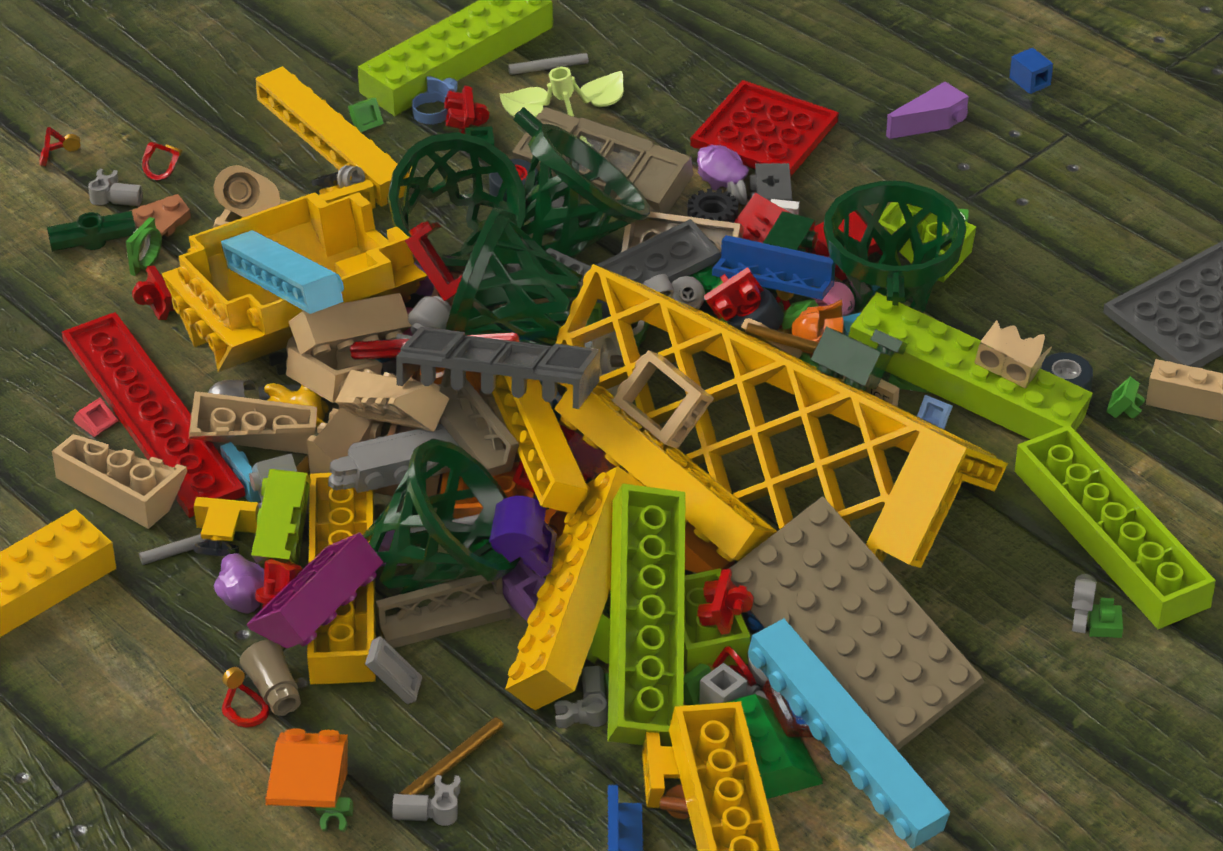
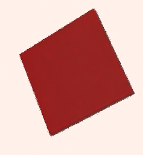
M755 193L734 223H740L744 227L743 239L763 243L782 211H788Z

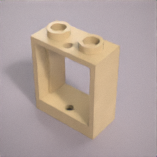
M293 346L289 347L286 375L334 403L350 370L364 372L365 369H370L381 375L382 363L376 359L355 360L351 357L350 349L343 352H338L337 348L331 349L327 354L314 357L313 353L300 355L298 347Z
M648 350L646 354L637 360L635 369L629 378L619 385L617 394L612 401L662 443L679 448L714 397L662 355ZM657 368L688 392L663 428L632 403Z

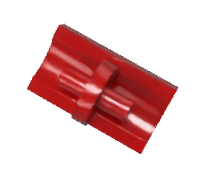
M464 85L462 93L448 91L444 101V108L448 109L446 115L447 127L457 128L459 133L465 134V128H468L470 124L481 126L488 121L489 110L485 105L473 102L472 87Z
M147 266V279L144 282L139 281L136 283L132 290V297L139 305H150L158 320H167L169 311H175L172 304V296L162 274L158 272L155 266Z
M747 267L730 279L726 274L720 276L723 283L704 295L706 302L719 319L723 318L725 321H728L736 316L737 307L745 302L747 305H753L761 300L760 293L764 290Z
M274 559L265 561L264 586L255 592L256 601L263 603L262 609L302 571L300 565L292 562L281 563Z
M731 569L721 570L719 580L705 581L703 592L708 604H699L697 616L701 625H717L721 635L730 634L734 616L748 612L754 604V596L743 585L737 587L731 581Z

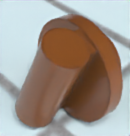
M682 785L673 786L665 796L661 797L659 807L661 810H667L675 818L687 819L689 818Z

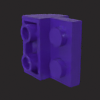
M512 496L503 499L496 504L489 540L493 549L498 554H502L510 563L521 557L528 569H533L540 578L544 577L552 569L557 534L544 521L546 507H542L538 500L527 496Z

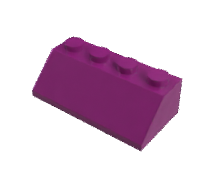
M360 532L326 546L246 625L251 631L285 648L298 644L303 647L316 638L318 634L315 630L320 625L323 627L336 618L338 615L336 610L340 606L343 607L356 598L357 593L355 591L360 586L364 587L376 578L377 574L375 571L384 562Z

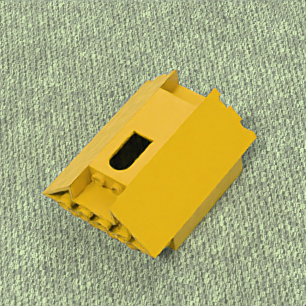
M314 192L189 236L191 248L188 249V253L178 256L180 267L161 273L172 296L173 307L176 313L180 314L194 348L208 343L214 352L218 372L286 348L288 340L293 336L289 321L303 311L228 269L221 241L254 230L335 272L341 277L344 285V291L341 292L344 301L342 303L400 293L403 302L407 303L411 299L410 294L415 293L420 287L419 281L427 277L414 264L412 251L405 242L409 237L398 227L386 230L388 240L375 229L372 205L359 192L330 203L325 202Z

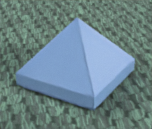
M925 395L917 417L945 429L953 405Z

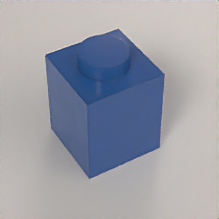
M1032 47L1012 56L1010 79L1029 94L1051 85L1053 63Z

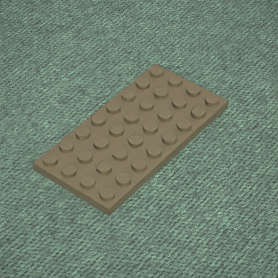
M823 496L729 568L732 571L731 581L737 587L740 585L745 586L754 596V604L749 611L764 629L784 618L897 751L984 683L983 677Z

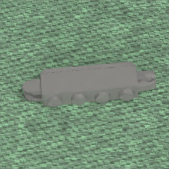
M438 424L434 432L415 429L353 443L348 449V456L330 462V472L332 474L329 476L328 486L336 491L355 488L357 493L399 484L409 468L413 450L420 444L431 439H437L459 445L442 424ZM428 461L427 471L439 463ZM445 466L432 476L450 472L451 469Z

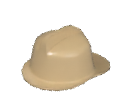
M239 165L229 166L221 170L215 179L214 194L218 202L226 209L242 217L280 205V193L276 185L268 178Z

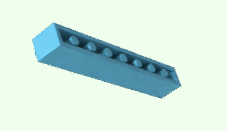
M254 230L221 241L228 269L309 314L344 302L341 293L344 291V285L338 274Z
M783 618L752 635L748 651L752 664L762 670L769 679L772 688L783 695L789 702L793 713L800 716L809 726L814 738L821 740L830 751L832 759L838 765H842L851 776L853 784L858 789L863 790L870 798L874 809L886 817L893 826L896 835L900 839L905 840L913 849L944 831L950 811L789 623Z

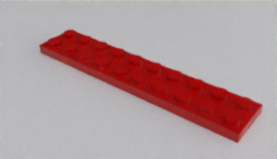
M116 312L62 331L64 343L147 460L155 457L162 459L163 464L175 467L176 464L187 467V473L175 499L189 518L195 516L194 503L196 497L236 500L245 496V487L213 443L189 439L190 412Z

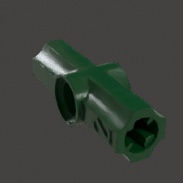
M132 211L101 216L95 212H87L79 216L76 222L47 227L52 252L79 246L87 250H97L102 248L106 241L130 237L136 230Z

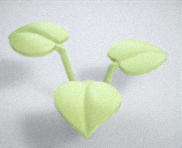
M557 67L549 73L550 83L547 84L548 91L540 87H529L512 93H500V99L504 109L513 117L522 107H525L537 117L544 109L543 106L550 104L553 92V95L559 100L565 101L568 115L574 117L569 99L574 90L584 103L591 101L595 107L610 106L618 102L623 96V72L621 70L603 76L579 88L567 67ZM580 136L579 139H581L582 141H584L585 143H587V144L590 145L591 147H594V146H595V145L589 144V143L587 142V140H586V137Z

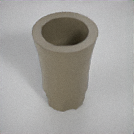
M266 639L248 647L241 655L239 663L253 681L264 702L270 706L272 712L277 716H284L289 712L295 711L301 704V700L299 698L298 686L290 672L282 646Z

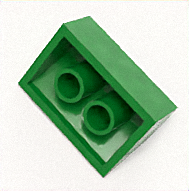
M757 694L726 701H741L766 799L823 784V779L792 720L788 719L790 718L787 717L789 715L784 714L785 712H783L780 705Z

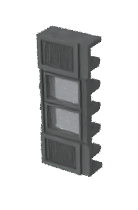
M420 327L402 346L401 352L396 356L398 386H403L420 366L421 383L424 386H430L435 381L436 367L451 369V387L455 390H460L465 385L466 371L481 373V390L485 394H491L496 388V375L512 377V395L516 398H521L526 393L527 379L541 380L542 397L546 402H552L557 396V383L573 384V408L579 409L600 381V349L562 344L547 346L468 336L465 335V332Z

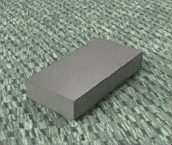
M381 636L373 639L365 665L406 704L416 701L422 676Z

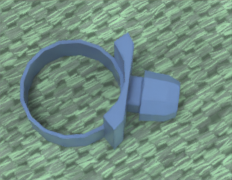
M427 76V92L419 94L412 101V115L414 119L424 124H437L445 121L448 109L434 114L419 112L416 108L428 102L440 101L444 103L448 91H457L458 82L452 78L441 81L432 76Z

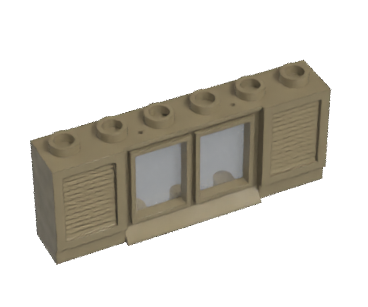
M544 107L542 112L536 117L543 124L558 126L577 136L601 153L640 190L650 205V212L668 214L694 175L690 156L655 145L653 141L582 117L579 119ZM527 132L521 138L512 154L514 159L526 160L531 163L533 154L528 143L532 136ZM563 155L562 157L569 163L570 158ZM540 161L536 166L538 172L540 171ZM579 164V173L581 175L592 172ZM552 170V177L557 176ZM601 178L591 181L601 191L604 190L606 183ZM611 190L610 196L615 200H621V198L613 190Z

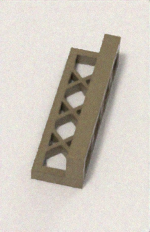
M445 368L442 383L439 384L441 387L439 391L450 399L439 420L456 443L480 462L491 476L512 471L519 445L518 441L467 379L462 389L457 391L451 387V369ZM502 441L506 445V450L503 448Z
M482 575L468 577L376 601L378 630L381 637L392 648L510 618V608L503 595L502 577L495 581H487ZM493 582V589L482 592L478 591L483 585ZM454 592H463L458 598L447 599ZM423 600H432L427 606L417 607ZM396 607L401 608L397 614L385 617V610Z

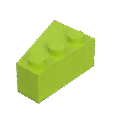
M269 469L268 478H263L261 487L263 501L257 514V530L251 553L252 558L261 568H265V561L269 559H274L281 563L292 562L299 565L311 479L307 473Z

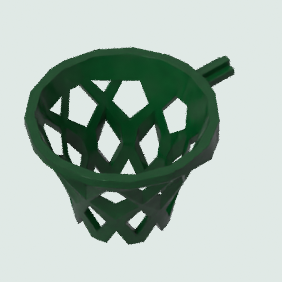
M522 107L514 115L515 118L513 120L532 136L528 146L533 157L524 184L526 216L521 230L528 236L533 234L532 239L545 251L551 248L574 259L590 245L609 233L648 217L650 205L640 190L620 169L596 149L558 126L543 124L525 107ZM563 155L570 158L569 163L562 157ZM540 161V171L535 176L536 166ZM579 164L592 172L581 175L579 173ZM552 170L557 176L552 177ZM601 178L606 183L604 190L601 191L591 181ZM611 190H613L621 198V200H615L614 198H612L610 196ZM564 196L565 200L562 207H552L553 201ZM580 196L590 203L580 204ZM533 217L532 222L524 225L526 221ZM611 217L617 218L616 221L609 222ZM590 219L587 227L579 228L580 222ZM556 230L553 242L542 245L543 236Z
M459 132L429 136L410 147L392 172L387 197L394 227L401 229L408 237H411L408 227V215L422 195L430 199L436 198L447 191L450 202L456 206H468L466 216L467 227L474 231L464 242L460 251L450 255L438 252L451 272H464L470 257L468 254L474 248L472 245L477 241L487 219L483 221L477 219L480 205L492 207L493 209L499 207L515 214L517 226L520 229L525 219V188L515 165L505 153L483 138ZM450 150L443 157H440L437 153H435L438 151ZM459 150L469 152L472 169L455 172L446 161ZM427 155L435 163L434 166L424 177H413L419 159ZM478 157L491 166L480 167ZM438 169L444 180L431 188L428 185L429 178ZM410 170L409 175H408V178H404L405 175H406V174L408 173V171ZM498 172L503 182L497 197L483 192V174ZM473 177V194L460 195L457 183ZM400 186H405L403 209L399 200ZM409 189H415L410 200H408ZM506 189H507V202L503 201V197H504V194H505V192H506Z
M878 181L856 186L837 197L825 214L823 230L830 258L847 276L850 290L855 299L854 310L856 313L863 311L869 303V299L876 292L887 296V301H892L894 306H898L899 302L904 304L912 297L913 302L909 307L924 313L931 290L938 278L945 276L959 261L966 234V223L954 202L934 189L904 181ZM897 202L906 223L891 235L878 221L887 203ZM879 203L873 215L864 208V206ZM907 204L923 209L912 216ZM853 211L867 225L860 242L849 236V214ZM933 213L937 216L936 239L923 244L917 227ZM843 219H844V232H842L840 229H838V227H839V225L841 224V222L843 221ZM943 222L950 231L942 235ZM872 238H874L883 253L879 263L868 262V250ZM910 238L914 254L913 262L910 265L902 266L897 254ZM952 242L950 248L940 256V251Z
M495 207L480 232L453 300L446 330L465 332V335L516 333L519 336L520 342L553 346L557 341V335L561 327L559 324L565 323L570 313V308L568 307L570 299L568 297L578 296L580 290L578 282H581L583 275L559 262L541 248L517 226L515 214ZM507 264H519L521 270L508 273L505 268ZM546 298L549 302L536 304L533 300ZM506 304V305H504V306H502V307H499V308H497V309H495V310H493V311H491V310L489 309V308L494 307V306Z
M437 439L428 440L417 446L413 450L409 468L390 502L376 521L363 534L367 542L370 541L369 544L377 555L386 563L379 580L388 589L404 587L401 591V594L453 580L480 575L487 581H495L514 569L520 561L521 557L510 563L502 554H498L494 549L482 558L468 550L475 539L490 540L496 504L506 499L507 496L486 468L461 447L451 442ZM428 461L439 463L427 471ZM445 466L450 468L445 493L427 496L426 479ZM460 476L469 489L458 490ZM405 496L402 510L397 512L399 504ZM476 497L483 509L474 524L468 525L452 522L455 501ZM411 527H424L426 529L411 533ZM395 530L389 551L378 552L385 534L388 531ZM438 545L448 553L438 552ZM398 564H412L414 570H416L415 574L394 576Z

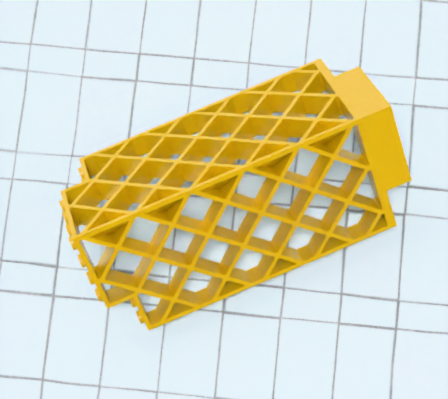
M595 264L585 274L583 286L577 298L571 303L569 316L557 335L555 344L585 347V343L613 331L616 332L625 366L600 376V381L597 385L603 386L605 389L621 384L634 371L635 364L640 355L631 324L640 320L668 332L672 347L657 354L662 355L671 363L677 361L679 370L700 387V381L692 357L693 354L705 351L731 363L735 378L705 391L714 397L711 403L739 392L750 430L717 442L709 412L706 409L695 424L701 449L688 453L686 456L697 465L706 462L709 475L731 492L721 456L754 443L765 481L733 493V495L744 504L769 495L779 530L793 519L785 488L819 475L826 500L849 526L850 521L882 510L866 542V546L882 564L887 554L911 566L921 568L962 482L965 481L995 492L1008 463L996 458L995 454L868 392L854 388L844 383V380L827 375L817 370V367L754 336L747 335L726 322L697 308L672 299L644 284ZM597 300L607 302L611 316L586 326ZM767 382L795 395L799 410L765 423L755 386ZM558 383L566 388H569L571 385L565 383ZM648 383L645 384L635 398L636 407L658 425L668 421L683 401L681 399L655 410ZM831 414L860 427L865 443L830 456L818 418ZM561 415L560 420H559V424H561V425L565 426L566 428L570 429L569 427H567L565 424H563V423L561 422V418L563 417V416ZM803 424L814 463L780 475L770 437ZM894 446L909 452L895 484L893 483L884 450ZM603 452L600 464L597 465L594 471L597 474L606 473L616 467L605 459L606 452ZM869 456L881 496L845 509L834 469Z

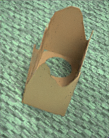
M996 320L980 342L975 364L1023 388H1027L1042 367V362L1052 347L1048 348L1041 355L1045 340L1044 334L1023 340L1020 338L1016 326L1013 325L1001 329Z

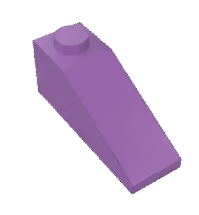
M943 82L888 114L886 137L892 139L949 129L967 118L969 96L947 82Z

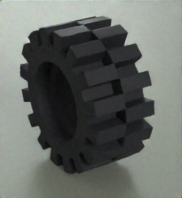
M709 188L706 193L700 190L698 195L694 193L691 195V199L689 198L687 217L734 223L738 217V201H736L734 195L730 197V192L728 191L722 194V189L712 192V188Z

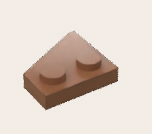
M179 194L168 196L159 201L130 210L133 214L136 230L149 217L155 218L156 229L160 231L161 236L165 235L167 237L175 232L178 226L183 225L191 218L190 209Z

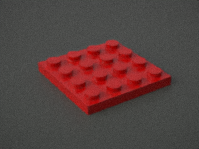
M742 80L691 136L690 146L697 149L710 145L725 146L738 153L743 161V165L755 169L756 164L789 163L791 177L838 122L839 112Z

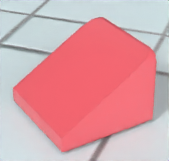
M101 397L79 410L73 418V421L93 437H96L119 421Z

